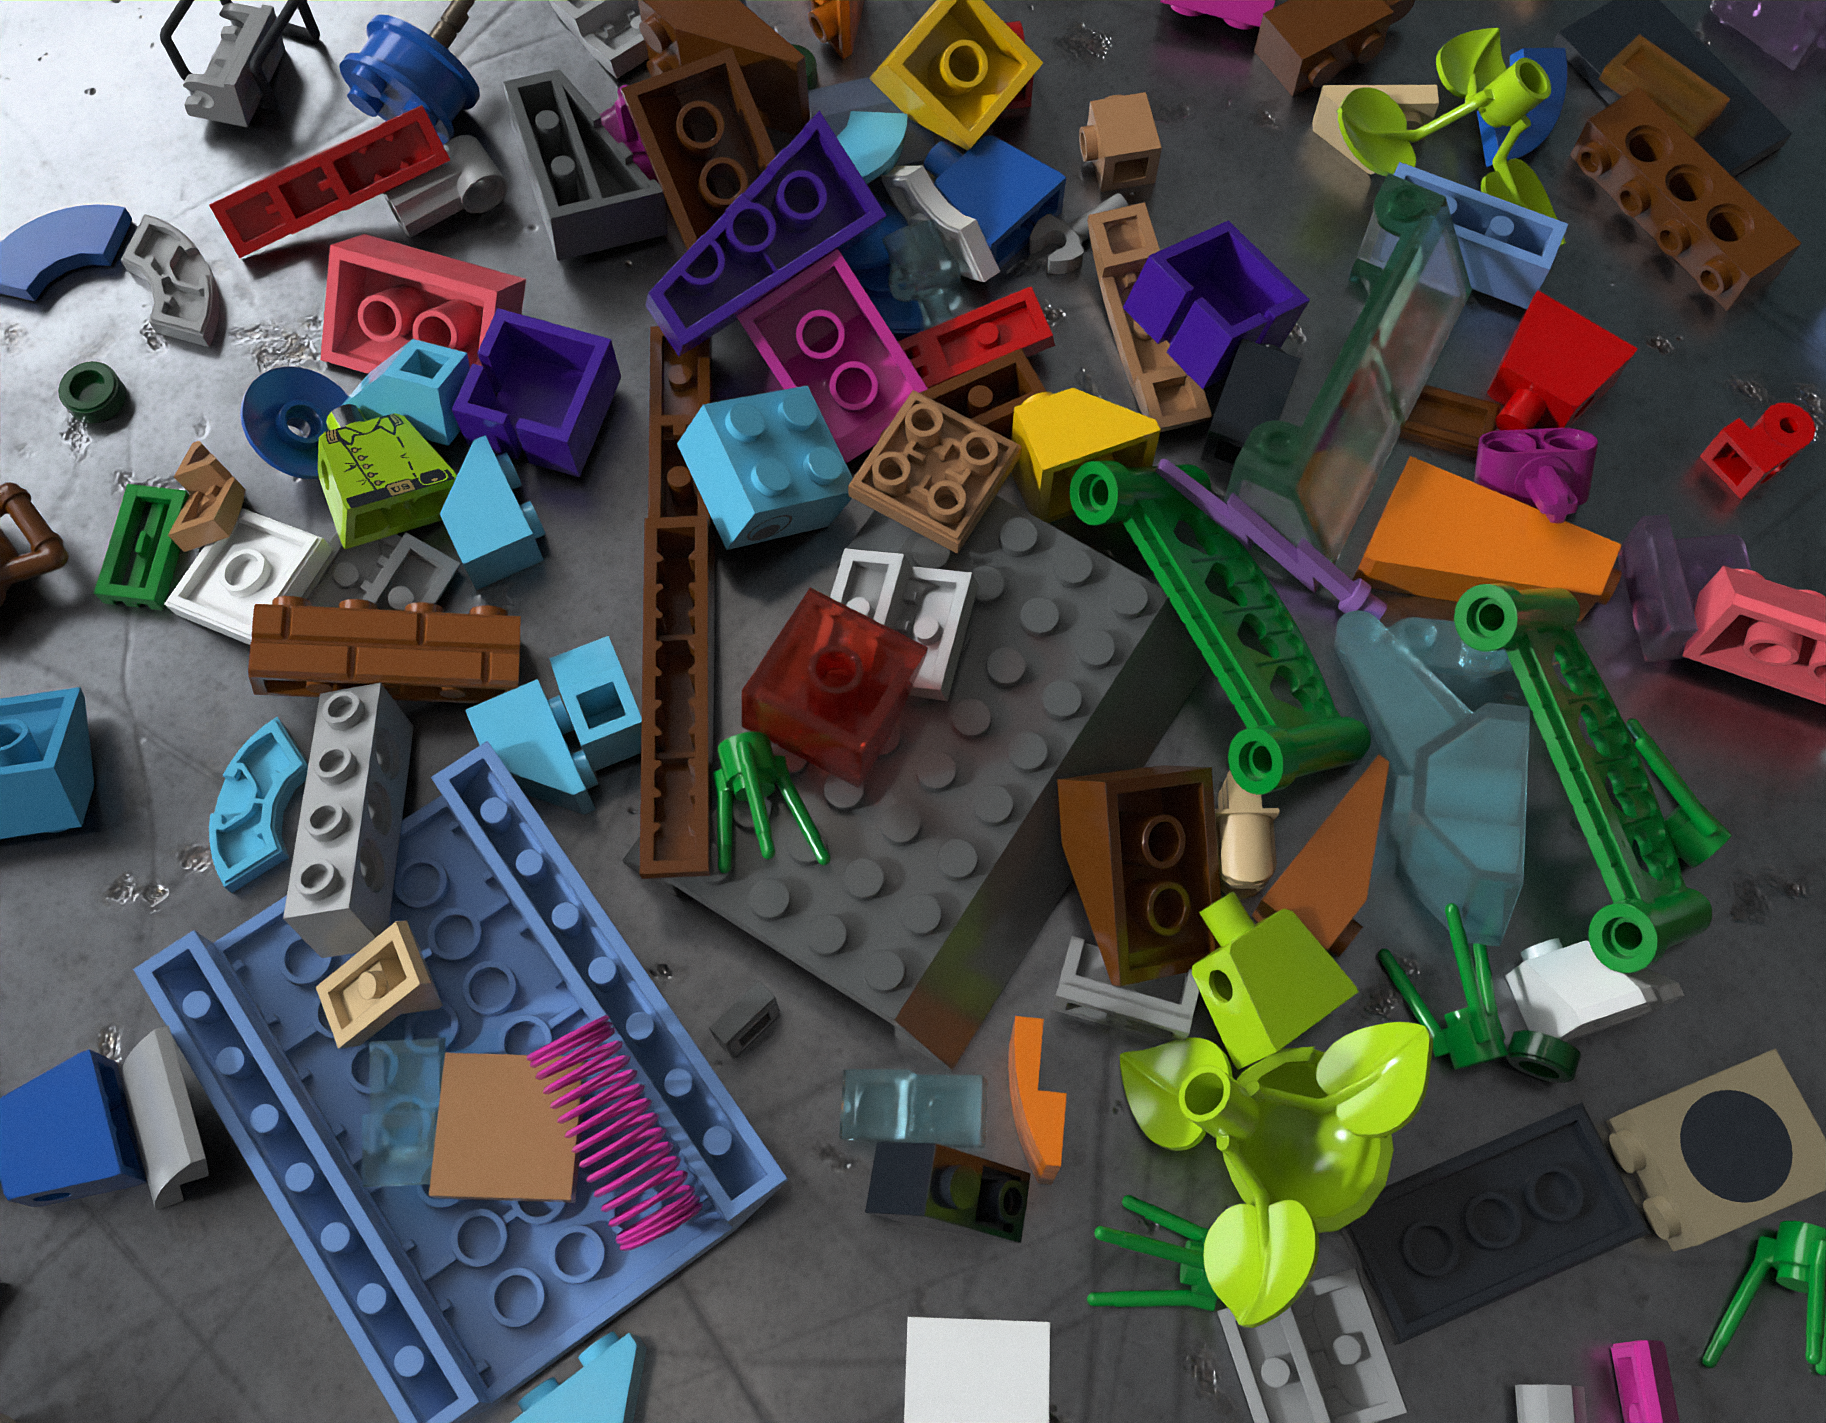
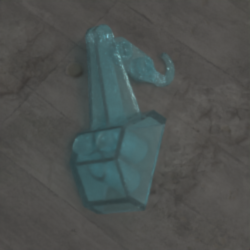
M1359 610L1350 611L1338 620L1334 650L1351 681L1385 759L1389 761V768L1396 782L1393 809L1389 810L1385 837V848L1397 849L1395 875L1448 931L1450 930L1445 907L1449 903H1454L1459 908L1468 943L1500 947L1524 881L1530 707L1488 702L1475 712H1472L1433 673L1475 678L1492 677L1498 673L1514 670L1505 650L1482 652L1469 647L1458 635L1454 621L1409 617L1397 621L1390 627H1385L1371 613ZM1555 654L1552 658V666L1560 664L1556 661Z

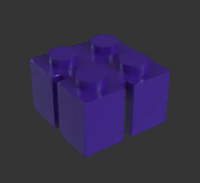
M1228 220L1149 255L1123 309L1157 344L1167 341L1170 347L1166 353L1202 389H1205L1228 377L1242 338L1258 344H1272L1281 348L1310 302V299Z
M497 308L477 352L482 366L472 363L452 407V412L468 446H471L475 439L486 435L495 454L501 455L507 452L510 458L518 460L522 450H524L531 464L580 477L622 377L612 341L609 338Z

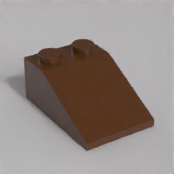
M638 0L642 20L639 24V29L646 41L649 56L647 68L652 77L732 48L765 127L797 136L810 121L805 56L740 0Z
M1159 765L1057 779L1062 846L1111 984L1125 986L1188 973L1195 963L1221 947L1199 914L1200 911L1221 899L1212 767Z

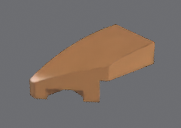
M196 441L191 444L174 475V478L190 495L168 536L184 552L230 537L238 520L246 491L200 441Z

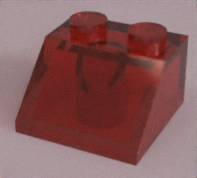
M810 587L742 689V727L749 731L767 734L773 744L859 788L892 734L927 656L928 647Z

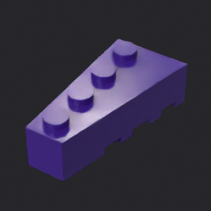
M820 110L804 126L803 130L786 148H783L767 165V168L747 190L733 201L716 223L691 246L648 292L645 306L678 357L738 320L737 315L836 249L843 253L873 234L887 216Z

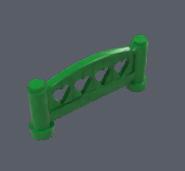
M1113 460L1090 461L1081 465L1074 473L1070 484V501L1075 514L1089 525L1115 524L1122 521L1133 541L1138 545V549L1150 569L1154 571V575L1167 597H1170V602L1182 622L1186 624L1188 632L1199 650H1202V655L1215 676L1218 677L1219 683L1232 704L1235 705L1236 711L1247 729L1242 730L1234 737L1228 752L1230 772L1236 783L1251 794L1262 795L1288 787L1296 777L1353 764L1361 760L1371 744L1368 728L1362 722L1352 717L1340 716L1301 631L1280 596L1245 547L1155 471L1157 466L1124 467L1119 462ZM1192 464L1175 465L1211 492V481L1205 471ZM1179 520L1187 523L1193 529L1196 541L1206 550L1207 554L1177 539L1173 531ZM1210 570L1217 572L1224 579L1228 593L1237 600L1239 606L1209 591L1205 580ZM1242 621L1247 622L1255 629L1258 641L1268 650L1271 658L1241 643L1237 632ZM1275 673L1281 675L1288 682L1291 690L1290 693L1301 703L1304 711L1275 698L1269 688Z
M1502 583L1476 585L1468 589L1460 597L1456 605L1454 622L1457 633L1465 644L1475 650L1482 652L1506 651L1613 900V904L1600 909L1590 922L1588 937L1591 949L1603 965L1617 972L1633 973L1649 967L1662 958L1667 948L1705 932L1712 921V906L1702 893L1695 889L1687 888L1683 880L1663 814L1637 749L1604 682L1574 631L1573 627L1580 615L1578 601L1569 591L1563 588L1516 590L1512 586ZM1554 654L1556 661L1560 663L1561 673L1568 682L1570 689L1557 678L1551 664ZM1580 714L1586 723L1587 733L1597 750L1587 744L1578 726ZM1607 776L1612 783L1613 793L1620 802L1624 812L1615 807L1609 798L1605 788ZM1634 837L1639 845L1640 855L1649 868L1648 873L1639 867L1632 851Z

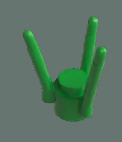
M1630 718L1626 722V726L1636 739V748L1679 803V806L1667 815L1664 820L1677 859L1681 857L1693 869L1720 849L1730 839L1732 834L1700 803L1639 721Z
M751 731L733 735L722 741L718 746L721 769L713 773L717 790L718 870L723 874L731 870L733 794L740 801H749L754 828L763 858L770 860L775 856L772 830L764 801L765 797L774 792V783H777L818 863L821 865L829 864L831 860L830 855L790 778L786 758L782 755H774L770 737L762 732Z
M1449 903L1445 907V913L1468 1007L1444 1015L1448 1028L1441 1029L1391 952L1386 948H1382L1378 952V957L1419 1023L1430 1030L1433 1037L1435 1058L1450 1054L1454 1069L1458 1070L1508 1056V1052L1504 1043L1506 1037L1498 1016L1486 943L1482 940H1477L1473 944L1476 964L1474 968L1459 908L1456 904Z
M1125 1195L1122 1198V1204L1125 1208L1193 1241L1188 1240L1185 1247L1105 1226H1098L1095 1229V1237L1100 1241L1115 1244L1122 1248L1181 1263L1180 1283L1191 1285V1290L1091 1292L1087 1296L1088 1304L1094 1307L1191 1306L1213 1312L1216 1301L1220 1298L1213 1291L1204 1267V1243L1209 1229L1198 1226L1132 1195Z
M1782 1221L1779 1224L1776 1239L1764 1236L1759 1237L1755 1260L1703 1356L1702 1362L1705 1367L1714 1368L1718 1364L1770 1267L1778 1271L1776 1281L1791 1290L1808 1294L1805 1356L1810 1364L1815 1365L1818 1374L1826 1376V1229L1806 1222Z

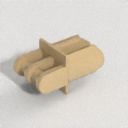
M1230 770L1218 793V809H1215L1220 889L1226 895L1234 891L1237 898L1241 900L1253 897L1265 888L1276 870L1274 821L1279 814V808H1262L1261 795L1251 794L1242 789L1234 780Z

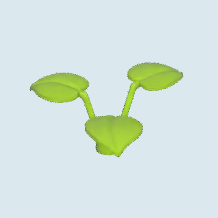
M1500 28L1469 31L1452 38L1441 47L1436 56V67L1440 80L1450 93L1465 99V103L1416 130H1407V121L1399 105L1385 92L1370 87H1362L1350 92L1336 111L1338 113V124L1341 134L1352 154L1369 170L1386 177H1393L1399 162L1415 167L1416 156L1410 143L1429 136L1474 110L1479 111L1483 120L1494 128L1510 126V131L1492 160L1495 171L1488 173L1481 181V192L1557 219L1548 195L1535 172L1520 159L1515 158L1507 162V156L1519 135L1531 126V121L1526 114L1549 97L1551 94V83L1544 69L1532 59L1521 58L1508 69L1506 68L1501 52ZM1564 237L1559 247L1567 243Z
M1390 1022L1362 1028L1343 1036L1328 1048L1317 1064V1082L1322 1090L1329 1095L1319 1099L1265 1088L1257 1081H1251L1246 1086L1241 1085L1233 1079L1229 1060L1223 1050L1213 1042L1203 1038L1188 1037L1185 1041L1176 1039L1153 1048L1128 1051L1120 1054V1068L1125 1094L1130 1109L1145 1135L1160 1147L1179 1151L1196 1146L1202 1141L1206 1133H1209L1217 1139V1148L1227 1155L1254 1196L1255 1206L1237 1204L1226 1209L1209 1229L1204 1243V1267L1211 1287L1230 1309L1236 1321L1242 1327H1258L1275 1319L1289 1309L1310 1282L1319 1254V1235L1316 1223L1309 1210L1295 1200H1283L1270 1205L1268 1191L1238 1148V1141L1249 1138L1258 1127L1260 1121L1259 1103L1264 1101L1322 1114L1330 1113L1337 1109V1116L1341 1125L1356 1136L1380 1138L1393 1134L1406 1126L1414 1118L1426 1096L1433 1049V1037L1426 1026L1410 1022Z

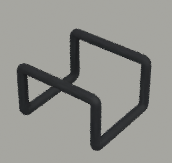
M180 0L160 31V41L176 71L184 81L188 75L193 73L187 68L172 39V34L194 0ZM219 0L222 7L227 3H233L232 0ZM288 0L250 61V71L263 96L258 105L260 108L273 111L278 107V101L262 70V64L282 32L312 42L320 39V31L307 0ZM297 8L306 28L289 23Z

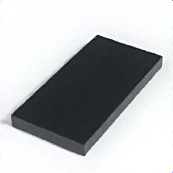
M1612 0L1559 31L1553 43L1555 48H1565L1567 60L1610 105L1635 88H1641L1732 177L1783 147L1792 134L1660 0Z
M1582 1102L1384 1187L1365 1215L1340 1229L1394 1345L1408 1341L1651 1233Z

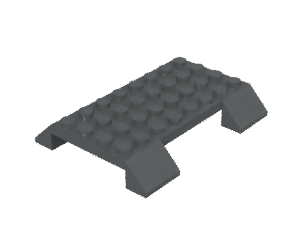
M998 495L994 497L958 554L876 510L873 511L847 547V549L905 554L913 567L972 572L979 585L948 701L882 690L813 670L768 733L774 755H782L786 758L790 778L830 855L831 860L829 864L821 865L818 863L777 783H774V792L765 797L764 801L772 830L775 856L770 860L763 858L754 828L749 801H740L733 794L731 870L726 874L721 873L718 870L717 790L713 773L721 769V763L713 761L710 876L649 879L678 897L681 891L687 893L894 1025L895 1037L950 1072L957 1065L1074 879L1062 846L1057 779L1144 768L1208 667V663L1202 655V650H1199L1188 632L1186 624L1182 622L1170 602V597H1167L1161 587ZM842 556L837 561V568L840 566ZM640 837L623 859L625 865L639 874Z

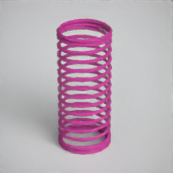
M604 1015L528 1054L526 1060L531 1061L529 1067L535 1068L586 1043L538 1072L535 1079L542 1080L598 1055L545 1087L543 1093L547 1095L608 1068L596 1077L553 1101L550 1105L552 1109H557L593 1091L619 1081L560 1116L557 1123L563 1124L605 1103L627 1095L612 1106L567 1131L564 1136L565 1138L569 1139L606 1120L635 1109L606 1129L574 1146L572 1149L573 1153H578L616 1133L645 1122L623 1138L580 1161L579 1167L585 1168L615 1151L653 1136L632 1152L590 1174L586 1182L592 1183L627 1163L662 1150L631 1172L595 1190L594 1197L599 1198L637 1176L670 1164L643 1184L603 1204L602 1212H608L624 1204L649 1188L678 1178L657 1195L610 1219L608 1226L615 1227L640 1214L659 1201L686 1192L677 1201L655 1211L617 1234L615 1241L617 1244H620V1250L629 1251L643 1246L687 1222L702 1210L703 1203L699 1202V1196L693 1195L695 1192L694 1186L682 1185L686 1181L688 1173L683 1170L674 1171L680 1164V1157H666L672 1151L674 1144L669 1141L657 1143L665 1136L666 1129L663 1127L649 1129L658 1121L659 1114L652 1112L641 1115L651 1106L652 1100L643 1098L631 1102L644 1091L645 1086L634 1084L623 1088L636 1077L637 1070L630 1069L613 1075L629 1063L630 1056L621 1055L601 1063L622 1048L623 1042L617 1040L591 1050L615 1033L616 1028L612 1027V1022H609L610 1016Z

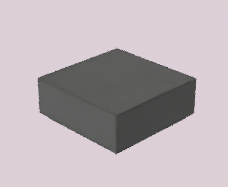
M758 980L709 1027L715 1041L731 1058L733 1056L736 1057L780 1015L776 997Z

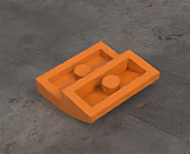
M1015 1016L1009 1043L1008 1063L1013 1118L1020 1144L1037 1182L1052 1185L1061 1168L1067 1093L1038 1090L1044 1019Z

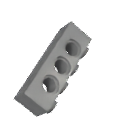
M381 683L321 693L319 697L283 919L321 958L358 953L385 931L389 925L414 726Z

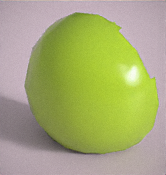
M1315 1046L1281 1049L1246 1069L1236 1080L1243 1086H1246L1251 1081H1257L1265 1088L1319 1099L1329 1096L1322 1090L1316 1079V1067L1324 1052L1314 1049ZM1264 1101L1260 1102V1121L1258 1127L1249 1138L1238 1141V1148L1268 1191L1270 1205L1283 1200L1298 1201L1309 1210L1316 1223L1318 1233L1338 1231L1365 1215L1386 1186L1394 1152L1392 1134L1380 1138L1356 1136L1341 1125L1337 1116V1109L1330 1113L1322 1114ZM1223 1153L1231 1180L1246 1204L1255 1206V1199L1251 1190L1227 1155Z

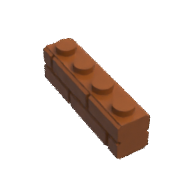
M279 596L272 600V604L254 605L251 632L252 642L250 644L248 667L249 680L254 695L320 697L321 693L381 683L393 700L482 703L518 688L521 616H508V612L505 609L490 605L473 607L470 609L469 614L443 613L442 607L427 602L411 603L405 606L404 611L378 610L377 604L363 599L344 600L339 603V608L312 606L309 600L302 597Z

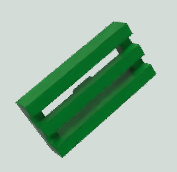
M127 484L94 594L104 604L116 605V601H123L129 607L139 608L141 603L147 604L150 609H164L181 548L168 534L189 497V493L186 490ZM146 502L152 503L145 528L139 534L135 548L137 555L128 585L125 586L122 585V581Z

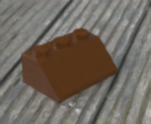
M732 48L621 88L625 103L687 251L716 223L733 201L747 190L776 157Z

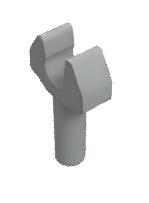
M1117 193L1071 223L1060 220L1052 214L1045 215L1037 221L1030 235L1029 253L1034 254L1049 244H1059L1063 248L1057 249L1048 257L1047 273L1065 274L1082 266L1084 249L1082 248V242L1090 238L1087 222L1088 216L1128 206L1126 200L1121 194Z

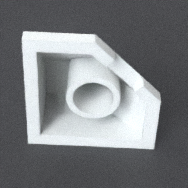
M1555 938L1529 947L1520 953L1524 962L1505 976L1529 1031L1544 1033L1565 1042L1658 1011L1685 996L1678 982L1648 968L1633 973H1621L1609 969L1597 959L1587 940L1563 948L1559 938Z

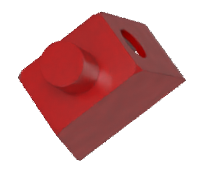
M1538 290L1519 322L1487 391L1491 399L1504 406L1495 419L1496 426L1499 430L1533 429L1535 425L1541 429L1569 428L1613 387L1638 348Z

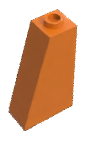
M1409 456L1352 581L1354 582L1361 578L1370 584L1372 589L1458 602L1468 589L1480 584L1502 583L1512 586L1516 590L1563 588L1569 591L1578 601L1580 615L1577 621H1581L1596 602L1606 605L1612 597L1622 575V571L1613 568L1622 544L1565 520L1564 523H1550L1547 516L1540 513L1539 509Z

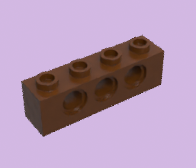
M1639 87L1589 118L1570 154L1581 170L1587 176L1593 178L1618 203L1620 209L1645 229L1657 241L1662 251L1672 256L1697 281L1700 288L1706 294L1712 296L1726 311H1729L1775 279L1802 244Z

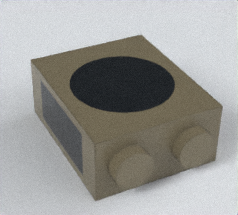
M1776 1048L1630 1109L1606 1121L1612 1133L1609 1136L1610 1147L1617 1162L1626 1172L1633 1173L1646 1199L1643 1202L1646 1218L1654 1232L1661 1239L1668 1241L1672 1251L1703 1244L1826 1190V1138Z

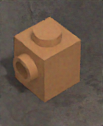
M1146 92L1125 96L1112 95L1105 99L1090 101L1087 126L1080 127L1079 141L1083 160L1085 162L1092 161L1100 192L1155 183L1162 147Z

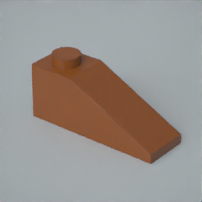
M1378 754L1262 898L1251 915L1255 921L1260 922L1283 908L1289 909L1296 914L1326 951H1331L1338 958L1342 955L1363 928L1353 917L1367 901L1389 768L1388 760Z

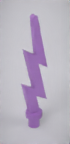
M1161 459L1155 469L1156 473L1249 551L1254 543L1258 544L1314 594L1321 583L1340 600L1338 609L1348 616L1357 613L1371 624L1377 623L1383 616L1388 604L1370 593V584L1361 578L1353 582L1303 537L1296 548L1233 492L1226 504L1169 460Z

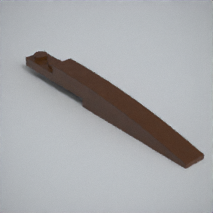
M659 326L650 327L648 518H644L640 804L641 879L710 876L715 524L677 443L702 405L712 403V336L678 357Z

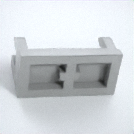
M227 3L223 5L219 13L220 17L241 21L244 23L243 28L223 26L220 32L221 41L205 73L190 74L183 83L184 88L195 91L193 96L187 97L184 106L188 116L248 127L260 103V99L263 97L250 71V61L277 17L274 6L262 4L261 8L238 3ZM280 35L262 64V70L268 82H270L285 51L282 35Z
M1075 936L1071 937L1052 1010L1166 1043L1176 1039L1185 1041L1190 1033L1199 989L1192 976V969H1189L1188 973L1125 986H1115L1111 984L1099 947L1084 943L1085 939Z

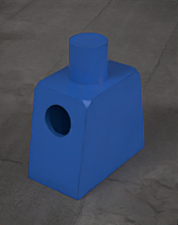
M984 136L964 155L946 141H940L930 150L924 161L925 170L937 178L934 186L947 202L963 215L977 220L999 269L1029 243L1030 235L1039 219L1047 214L1057 217L1062 213L1066 177L1059 171L995 136Z
M88 1049L0 1098V1184H2L3 1193L8 1201L30 1207H41L135 1187L147 1182L116 1061Z

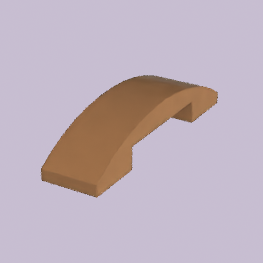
M1145 202L1089 215L1087 222L1105 308L1121 362L1142 415L1155 419L1161 430L1160 432L1210 421L1212 415L1204 389L1188 376L1166 353L1170 344L1167 341L1157 344L1123 309L1149 255L1160 251Z

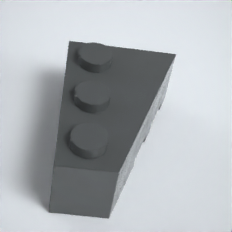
M560 69L503 81L511 128L557 261L668 234L666 199L661 186L655 179L650 181L634 163L632 152L623 142L618 144L603 127L601 116Z

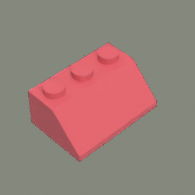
M366 234L330 245L320 360L369 374L410 340L416 339L466 352L470 368L472 363L482 366L477 352L497 308L522 315L526 279Z
M1723 566L1699 592L1682 656L1826 705V597L1816 591L1796 590L1766 580L1761 574L1749 569H1733Z

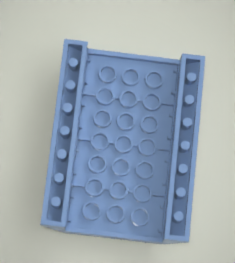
M488 741L433 775L431 779L442 795L402 820L388 927L395 921L407 920L422 951L443 1006L439 1009L400 1014L362 1045L338 1049L316 986L357 953L321 958L283 919L287 895L214 943L193 930L133 969L165 1025H169L175 1042L399 1423H465L498 1404L736 1231L788 1181L779 1165ZM604 1015L610 1016L609 1022H612V1027L616 1028L615 1033L591 1050L613 1041L623 1042L622 1048L601 1063L621 1055L630 1056L629 1063L613 1075L630 1069L637 1070L636 1077L623 1088L634 1084L645 1086L644 1091L631 1102L643 1098L652 1100L651 1106L641 1115L652 1112L659 1114L658 1121L649 1129L656 1127L666 1129L665 1136L657 1143L669 1141L674 1144L672 1151L666 1157H680V1164L674 1171L683 1170L688 1173V1177L682 1185H692L695 1187L693 1195L700 1197L699 1202L703 1203V1207L697 1215L665 1235L633 1250H620V1244H617L615 1241L618 1233L655 1211L677 1201L686 1192L659 1201L633 1218L615 1227L608 1226L610 1219L657 1195L678 1178L649 1188L608 1212L601 1211L603 1204L643 1184L670 1164L637 1176L599 1198L594 1197L595 1190L631 1172L662 1150L627 1163L592 1183L586 1182L590 1174L632 1152L653 1136L615 1151L585 1168L579 1167L576 1203L439 1199L430 1197L429 1188L445 1053L528 1055ZM584 1043V1044H582V1045H580V1046H577V1047L573 1048L572 1050H570V1051H568V1052H566V1053H564V1054H562V1055H560V1056H566V1055L570 1054L571 1052L575 1051L576 1049L582 1047V1046L585 1045L586 1043ZM596 1055V1056H594V1057H592V1058L587 1059L588 1062H589L590 1060H592L593 1058L597 1057L598 1055ZM608 1068L588 1076L586 1082L596 1077L600 1073L604 1072ZM619 1081L585 1095V1102ZM627 1095L584 1113L583 1122L612 1106ZM635 1109L583 1131L581 1142L606 1129ZM645 1122L616 1133L580 1151L579 1164L580 1161L603 1150Z

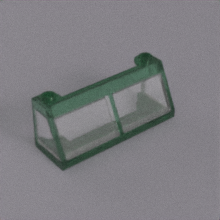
M1388 173L1375 198L1371 219L1358 257L1348 278L1349 281L1356 284L1362 281L1367 290L1368 300L1301 428L1285 421H1268L1257 426L1248 436L1235 461L1224 503L1227 504L1233 492L1296 548L1303 537L1334 565L1472 291L1446 196ZM1254 543L1253 549L1269 555L1258 544Z

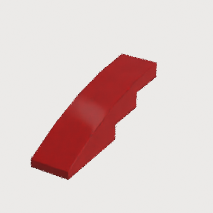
M420 105L210 203L209 206L240 259L290 234L293 235L343 210H349L450 161V158L423 105Z

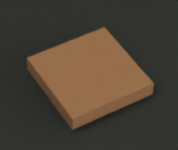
M913 390L848 485L849 497L958 554L1021 457L1022 446Z
M445 1053L429 1196L439 1199L576 1203L580 1152L573 1153L572 1149L581 1143L582 1132L569 1139L564 1136L567 1131L583 1123V1114L563 1124L557 1123L560 1116L583 1104L585 1096L557 1109L550 1108V1105L553 1101L586 1083L587 1077L549 1095L544 1094L543 1090L551 1083L584 1065L588 1060L539 1080L535 1079L538 1072L565 1056H558L538 1067L532 1068L529 1067L531 1061L526 1060L528 1055Z

